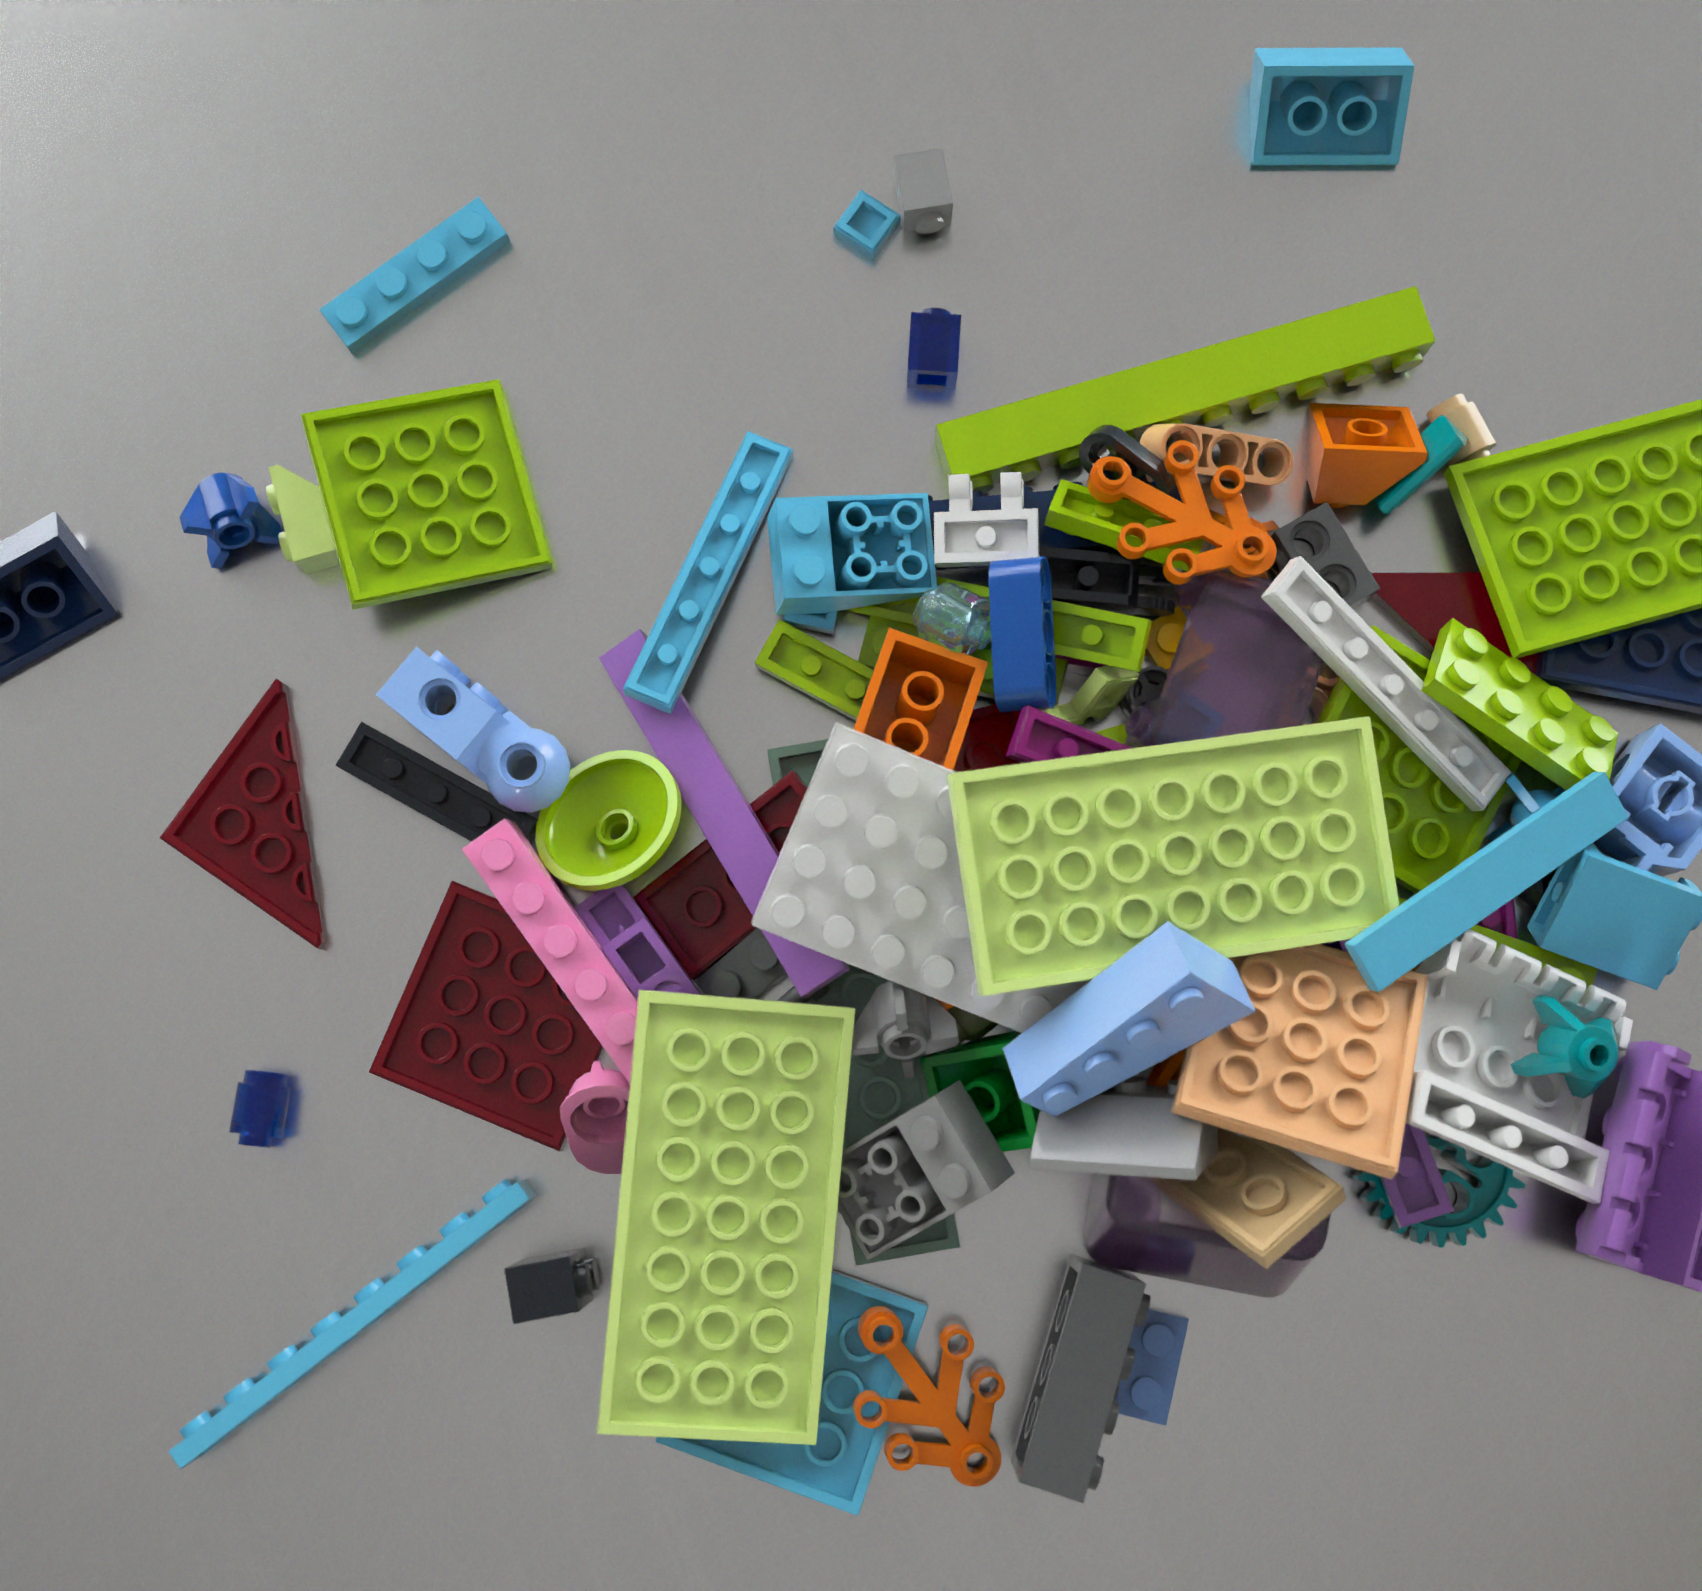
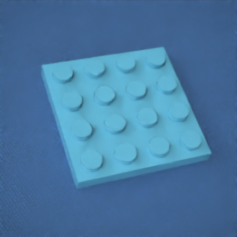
M832 1270L816 1445L657 1437L655 1442L858 1516L890 1422L884 1421L882 1425L876 1428L863 1427L857 1421L853 1412V1402L858 1394L866 1390L876 1391L885 1398L898 1399L904 1381L884 1354H875L864 1346L858 1334V1321L861 1315L871 1307L885 1306L896 1313L902 1323V1342L910 1353L913 1354L928 1304ZM888 1325L878 1326L873 1333V1339L885 1341L891 1335V1327ZM874 1401L865 1403L861 1409V1414L865 1417L874 1416L879 1410V1403Z

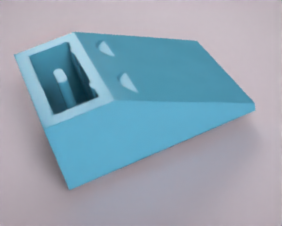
M928 493L775 498L767 516L776 615L829 613L937 594Z

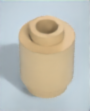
M1463 394L1455 395L1443 401L1426 414L1430 423L1441 415L1446 416L1468 438V444L1447 462L1448 466L1491 455L1489 451L1497 445L1474 402L1468 403Z

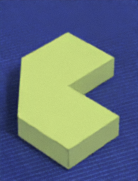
M1113 666L1098 667L1092 672L1069 703L1056 705L1053 709L1041 711L1076 725L1082 724L1090 716L1097 722L1116 708L1127 694L1129 687L1138 680L1139 673Z

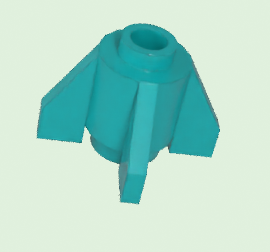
M1543 995L1533 999V1003L1542 1024L1549 1026L1541 1032L1538 1038L1537 1050L1539 1054L1532 1052L1513 1062L1511 1067L1514 1074L1530 1077L1558 1073L1564 1075L1573 1096L1584 1099L1592 1095L1613 1071L1618 1059V1045L1611 1020L1597 1017L1584 1024L1553 997Z

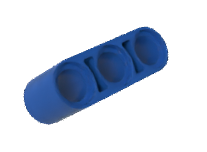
M1041 556L992 561L989 566V602L993 685L997 708L1000 712L1021 711L1027 705L1039 710L1053 709L1057 695L1052 584L1047 558Z

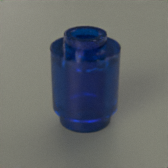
M245 1070L243 1082L237 1083L229 1133L240 1134L238 1145L270 1148L272 1138L283 1139L291 1092L290 1088H286L288 1075Z

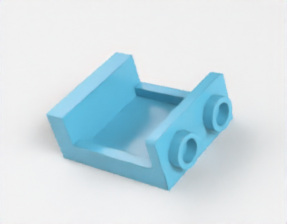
M1592 843L1557 868L1527 928L1540 948L1658 990L1665 975L1671 974L1676 968L1680 958V948L1690 930L1696 929L1702 921V892L1693 881L1681 877L1678 882L1602 855L1594 843Z

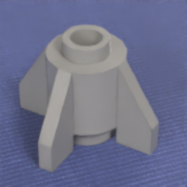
M888 980L875 990L854 1025L852 1056L879 1053V1043L888 1056L902 1060L904 1079L914 1078L912 1058L919 1056L925 1051L930 1036L932 1046L959 1043L956 1019L933 997Z

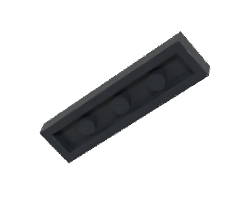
M363 722L359 724L335 765L471 842L504 818L514 821L528 841L531 840L536 831L537 818L526 812L513 811L499 804L490 792Z

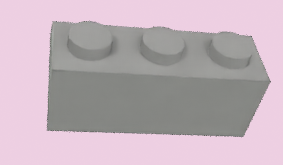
M1132 1076L1056 1117L1040 1110L1030 1155V1169L1196 1180L1218 1154V1127L1171 1113L1179 1079L1168 1081L1167 1086L1147 1085L1146 1078Z

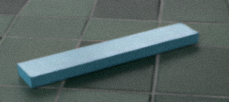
M747 431L623 687L624 695L666 713H672L793 458V449Z
M1592 772L1344 943L1369 990L1380 992L1629 818L1606 773Z

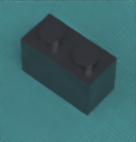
M585 1247L522 1259L504 1269L513 1324L579 1312L594 1300L592 1291L599 1290L600 1287L596 1261L594 1258L587 1259Z

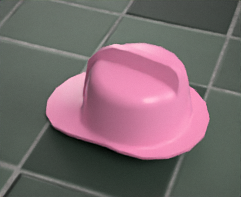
M600 1060L593 1062L590 1072L576 1079L569 1091V1095L560 1106V1118L570 1150L580 1164L589 1170L602 1174H621L630 1084L621 1071L603 1069Z

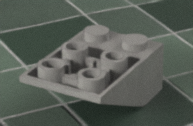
M959 1080L843 1149L837 1209L866 1259L870 1260L991 1193L1015 1174Z

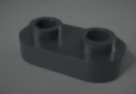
M1102 425L1094 429L1082 441L1079 448V458L1088 474H1090L1092 466L1097 460L1107 456H1115L1128 464L1132 476L1169 496L1173 495L1175 479L1165 468L1164 462L1122 429L1113 425ZM1106 444L1112 447L1116 454H1112L1107 449ZM1103 471L1105 477L1110 480L1120 479V476L1113 471ZM1146 475L1151 477L1156 485L1151 484L1147 480Z

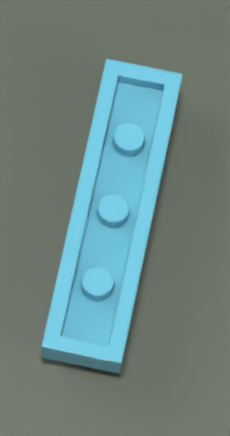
M478 196L320 308L319 311L353 354L509 243V236Z

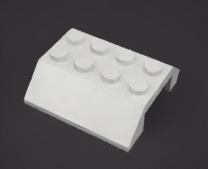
M1469 929L1424 960L1416 971L1428 975L1406 1123L1592 1204L1600 1203L1610 1151L1585 1140L1593 1094L1584 1099L1573 1096L1564 1075L1554 1073L1524 1077L1514 1074L1511 1064L1532 1052L1539 1054L1537 1050L1538 1038L1541 1032L1549 1025L1542 1024L1533 1003V999L1540 995L1553 997L1584 1024L1597 1017L1610 1019L1615 1029L1618 1052L1627 1050L1633 1020L1625 1016L1621 1017L1626 1009V1001L1594 985H1590L1586 990L1585 981L1548 964L1541 970L1542 964L1539 960L1504 944H1501L1496 950L1495 940Z

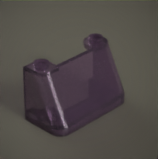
M1227 568L1194 576L1186 584H1175V591L1178 593V604L1190 610L1160 698L1151 700L1144 706H1138L1132 711L1126 723V733L1128 736L1125 745L1132 748H1140L1303 725L1324 661L1261 598L1273 581L1262 577H1239Z
M1094 1173L1083 1237L1088 1254L1098 1264L1110 1268L1264 1298L1277 1297L1284 1294L1323 1249L1327 1239L1331 1213L1266 1270L1216 1231L1160 1221L1161 1194L1157 1185L1149 1177Z

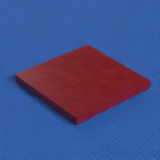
M451 881L369 1073L542 1145L562 1151L567 1137L560 1118V1106L569 1095V1091L576 1079L591 1071L593 1062L601 1059L605 1049L500 902L494 897Z

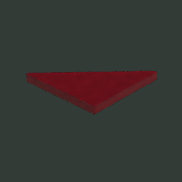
M1481 572L1371 573L1380 587L1372 598L1432 654L1440 629L1454 618L1465 627L1472 628L1481 633L1487 642L1507 656L1512 657ZM1539 652L1517 658L1526 665L1530 672L1536 675Z
M275 679L165 829L160 839L314 947L322 950L327 942L288 687L278 679Z

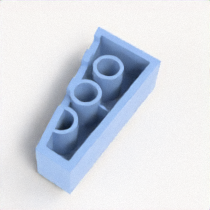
M1167 921L1007 1044L1003 1051L1020 1100L1056 1117L1256 1012L1233 961Z

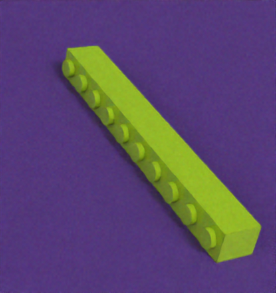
M1417 286L936 424L934 441L948 486V475L969 474L970 481L973 483V490L986 493L993 489V483L1000 482V473L1021 472L1022 479L1025 482L1038 477L1042 473V469L1060 464L1062 469L1082 465L1079 458L1080 445L1099 426H1116L1136 441H1140L1142 434L1147 428L1155 424L1186 423L1197 425L1203 423L1204 427H1215L1231 420L1234 413L1251 409L1253 414L1263 413L1277 407L1281 403L1280 400L1298 395L1300 400L1311 399L1326 392L1328 386L1341 382H1346L1347 386H1356L1374 378L1376 372L1393 368L1395 373L1410 370L1423 362V357L1436 340ZM1106 444L1107 449L1112 454H1116V451Z

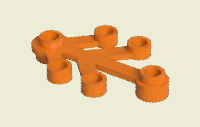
M1180 440L1174 442L1169 447L1164 458L1165 468L1174 476L1182 502L1132 476L1128 464L1119 457H1103L1092 466L1087 480V487L1090 494L1096 500L1103 503H1114L1125 497L1171 522L1151 528H1146L1140 523L1125 525L1116 542L1117 549L1123 557L1138 559L1146 551L1197 539H1203L1218 547L1199 554H1194L1186 548H1177L1171 551L1164 562L1163 573L1168 581L1177 585L1188 583L1194 576L1227 568L1239 577L1254 578L1265 574L1273 565L1276 559L1275 543L1267 532L1252 526L1241 495L1245 485V476L1239 468L1232 465L1220 467L1215 472L1210 483L1212 494L1222 501L1229 525L1228 528L1211 517L1195 470V465L1199 459V452L1195 445L1189 441ZM1176 453L1184 454L1188 457L1190 463L1180 464L1174 459L1173 455ZM1103 471H1113L1120 476V479L1110 480L1105 477ZM1219 479H1231L1236 488L1227 489L1223 487ZM1129 535L1137 536L1142 541V546H1130L1126 542L1125 537ZM1243 545L1253 546L1257 549L1259 555L1252 556L1247 554L1243 549ZM1175 560L1185 562L1189 571L1184 573L1178 572L1174 569L1172 562Z
M874 1306L867 1309L858 1321V1334L861 1341L869 1351L875 1354H884L918 1401L885 1398L876 1391L866 1390L858 1394L853 1402V1412L857 1421L866 1428L879 1427L884 1421L939 1428L950 1443L914 1441L910 1435L902 1432L891 1435L885 1442L884 1453L890 1466L898 1471L909 1470L915 1464L949 1467L955 1479L966 1486L977 1487L990 1482L996 1476L1001 1466L999 1446L989 1436L994 1404L1005 1392V1382L1001 1375L990 1366L979 1367L972 1373L970 1388L974 1393V1400L968 1429H966L955 1413L963 1363L972 1354L974 1349V1340L969 1331L960 1324H951L946 1326L940 1333L939 1345L942 1349V1357L936 1388L902 1342L903 1326L896 1313L885 1306ZM878 1326H890L891 1335L885 1341L873 1339V1333ZM956 1334L964 1335L965 1343L961 1349L956 1351L948 1349V1341L952 1336ZM986 1377H994L996 1379L995 1387L990 1392H980V1382ZM870 1401L879 1403V1410L874 1416L865 1417L861 1414V1409L865 1403ZM900 1444L909 1445L910 1453L907 1457L896 1459L892 1456L896 1446ZM972 1454H984V1460L980 1466L976 1468L967 1466V1460Z

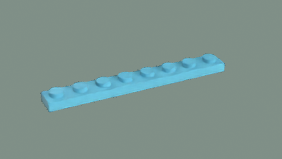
M508 1179L500 1182L482 1196L486 1206L469 1218L464 1211L439 1230L444 1239L427 1251L423 1244H421L400 1259L396 1265L401 1272L384 1284L379 1277L356 1293L353 1298L358 1305L341 1317L336 1310L312 1327L310 1332L315 1338L303 1348L298 1350L292 1344L266 1363L272 1372L256 1384L249 1377L223 1396L228 1406L213 1417H211L208 1411H205L179 1430L184 1440L168 1451L178 1467L182 1469L201 1458L538 1197V1194L526 1179L518 1181L513 1185Z

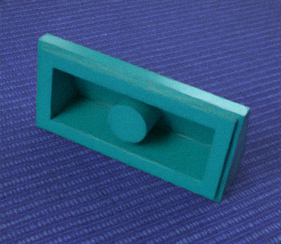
M1439 416L1420 434L1428 452L1426 462L1374 498L1379 509L1384 514L1396 511L1468 444V438L1446 416Z

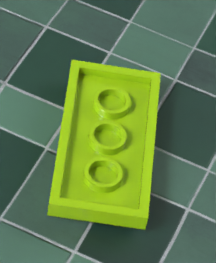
M1454 618L1440 629L1421 691L1565 790H1568L1592 772H1605L1610 781L1619 732L1614 730L1604 718L1593 715L1572 701L1562 689L1549 685L1530 672L1523 662L1507 656L1491 645L1478 631L1465 627Z

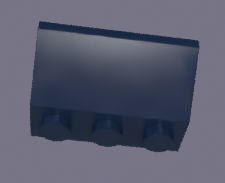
M56 511L0 541V679L118 614V609L86 550Z

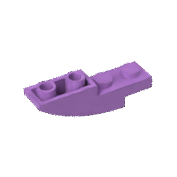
M623 884L610 889L598 890L574 907L601 945L605 955L637 999L639 990L703 995Z

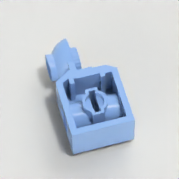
M415 647L378 691L376 696L487 784L490 793L499 804L513 811L532 813L549 807L560 798L569 782L570 762L566 749L557 738L541 729L529 727L478 682H475L470 689L466 687L471 679L438 650L429 657L418 647ZM452 704H455L453 710L446 714L447 709ZM525 756L535 757L537 769L534 775L529 779L516 780L513 774L516 762Z
M1660 723L1634 736L1612 765L1610 783L1629 818L1597 839L1594 843L1615 860L1664 877L1686 870L1702 849V754Z

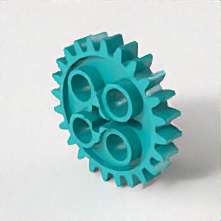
M1435 1135L1426 1136L1431 1150L1441 1151L1440 1157L1444 1161L1473 1175L1478 1179L1479 1184L1474 1188L1457 1173L1438 1168L1443 1183L1451 1182L1457 1190L1458 1198L1453 1206L1454 1211L1409 1225L1410 1241L1422 1244L1429 1232L1433 1246L1444 1248L1447 1234H1449L1454 1244L1464 1246L1467 1241V1229L1475 1237L1484 1239L1487 1235L1483 1221L1486 1220L1494 1225L1502 1226L1504 1221L1497 1209L1499 1206L1516 1209L1518 1205L1507 1193L1509 1188L1523 1189L1526 1184L1514 1177L1513 1169L1486 1157H1482V1160L1473 1166L1465 1156V1148ZM1361 1170L1352 1175L1353 1180L1369 1182L1370 1185L1361 1194V1200L1366 1202L1378 1200L1380 1202L1374 1211L1373 1217L1378 1220H1384L1392 1215L1394 1216L1380 1176ZM1394 1216L1390 1231L1401 1235L1409 1226L1399 1228Z

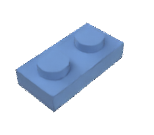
M1149 1307L1144 1325L1142 1327L1134 1325L1128 1346L1135 1349L1132 1370L1127 1381L1119 1379L1113 1401L1120 1404L1119 1414L1166 1426L1189 1322L1186 1316Z

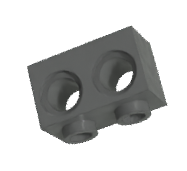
M1328 502L1275 530L1271 535L1276 546V559L1271 569L1277 576L1291 559L1301 556L1324 580L1331 581L1339 587L1341 598L1352 609L1368 601L1380 589ZM1304 538L1311 542L1315 549V556L1307 557L1298 553L1294 547L1293 539Z

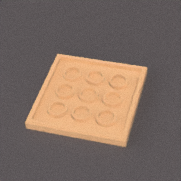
M1322 944L1228 958L1233 961L1256 1012L1185 1049L1171 1113L1392 1179L1398 1173L1428 975L1410 970L1380 992L1369 990L1349 952Z

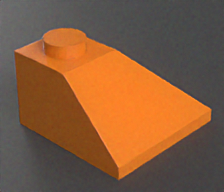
M1309 403L1307 481L1314 503L1324 504L1328 502L1331 508H1344L1348 505H1366L1426 462L1428 452L1409 407Z

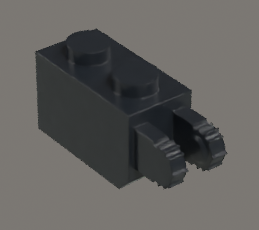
M1039 546V557L1045 556L1050 568L1052 600L1133 616V614L1149 616H1169L1175 614V603L1173 600L1163 597L1138 596L1139 584L1157 586L1173 584L1164 576L1163 567L1140 565L1141 558L1128 559L1120 553Z

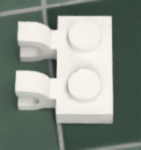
M1021 472L1000 473L1001 510L972 511L973 483L970 481V475H948L949 512H934V564L936 567L990 566L992 561L1039 557L1038 508L1023 509L1024 481Z

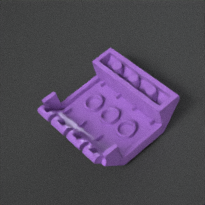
M1654 1041L1629 1042L1625 1056L1617 1064L1615 1078L1618 1086L1613 1105L1606 1111L1602 1123L1604 1135L1602 1148L1610 1152L1601 1202L1595 1204L1588 1202L1586 1210L1580 1214L1575 1231L1578 1240L1575 1251L1637 1273L1702 1292V1071L1693 1070L1685 1066L1690 1064L1692 1055L1679 1047Z

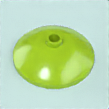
M634 750L606 752L580 763L570 770L569 782L561 797L549 807L540 810L536 824L535 840L542 863L560 882L580 890H605L635 879L648 870L663 855L677 831L681 817L682 802L675 778L658 759L649 754Z

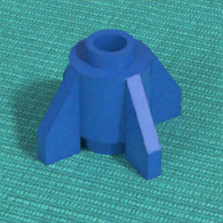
M215 473L201 481L179 517L184 533L207 536V555L211 568L221 569L230 554L229 549H236L249 544L254 536L256 542L280 545L278 534L282 530L279 522L258 502L254 487L236 474Z

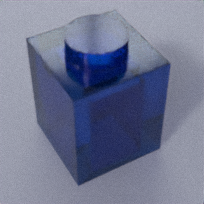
M927 308L921 312H911L907 387L956 390L961 315L951 314L948 310L942 308Z

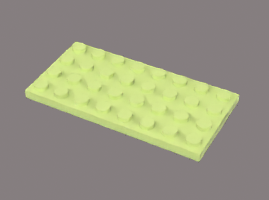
M1370 716L956 772L947 775L978 994L981 996L1093 979L1167 921L1223 956L1231 958L1352 939L1399 906Z
M639 990L597 1434L816 1445L855 1008Z

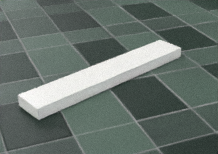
M1301 556L1291 559L1261 598L1472 812L1483 811L1511 774V771L1452 711L1421 691L1424 682Z

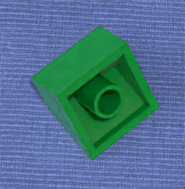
M1013 1031L990 1035L921 1057L920 1061L929 1097L960 1080L1002 1152L1032 1148L1040 1109L1020 1100L1003 1051L1007 1044L1022 1033Z

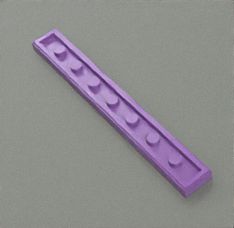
M639 629L600 656L599 659L660 762L664 764L675 778L681 797L752 916H754L780 853L682 692L671 714L624 695L623 687L648 638L646 633ZM761 929L798 993L803 998H808L850 970L847 963Z

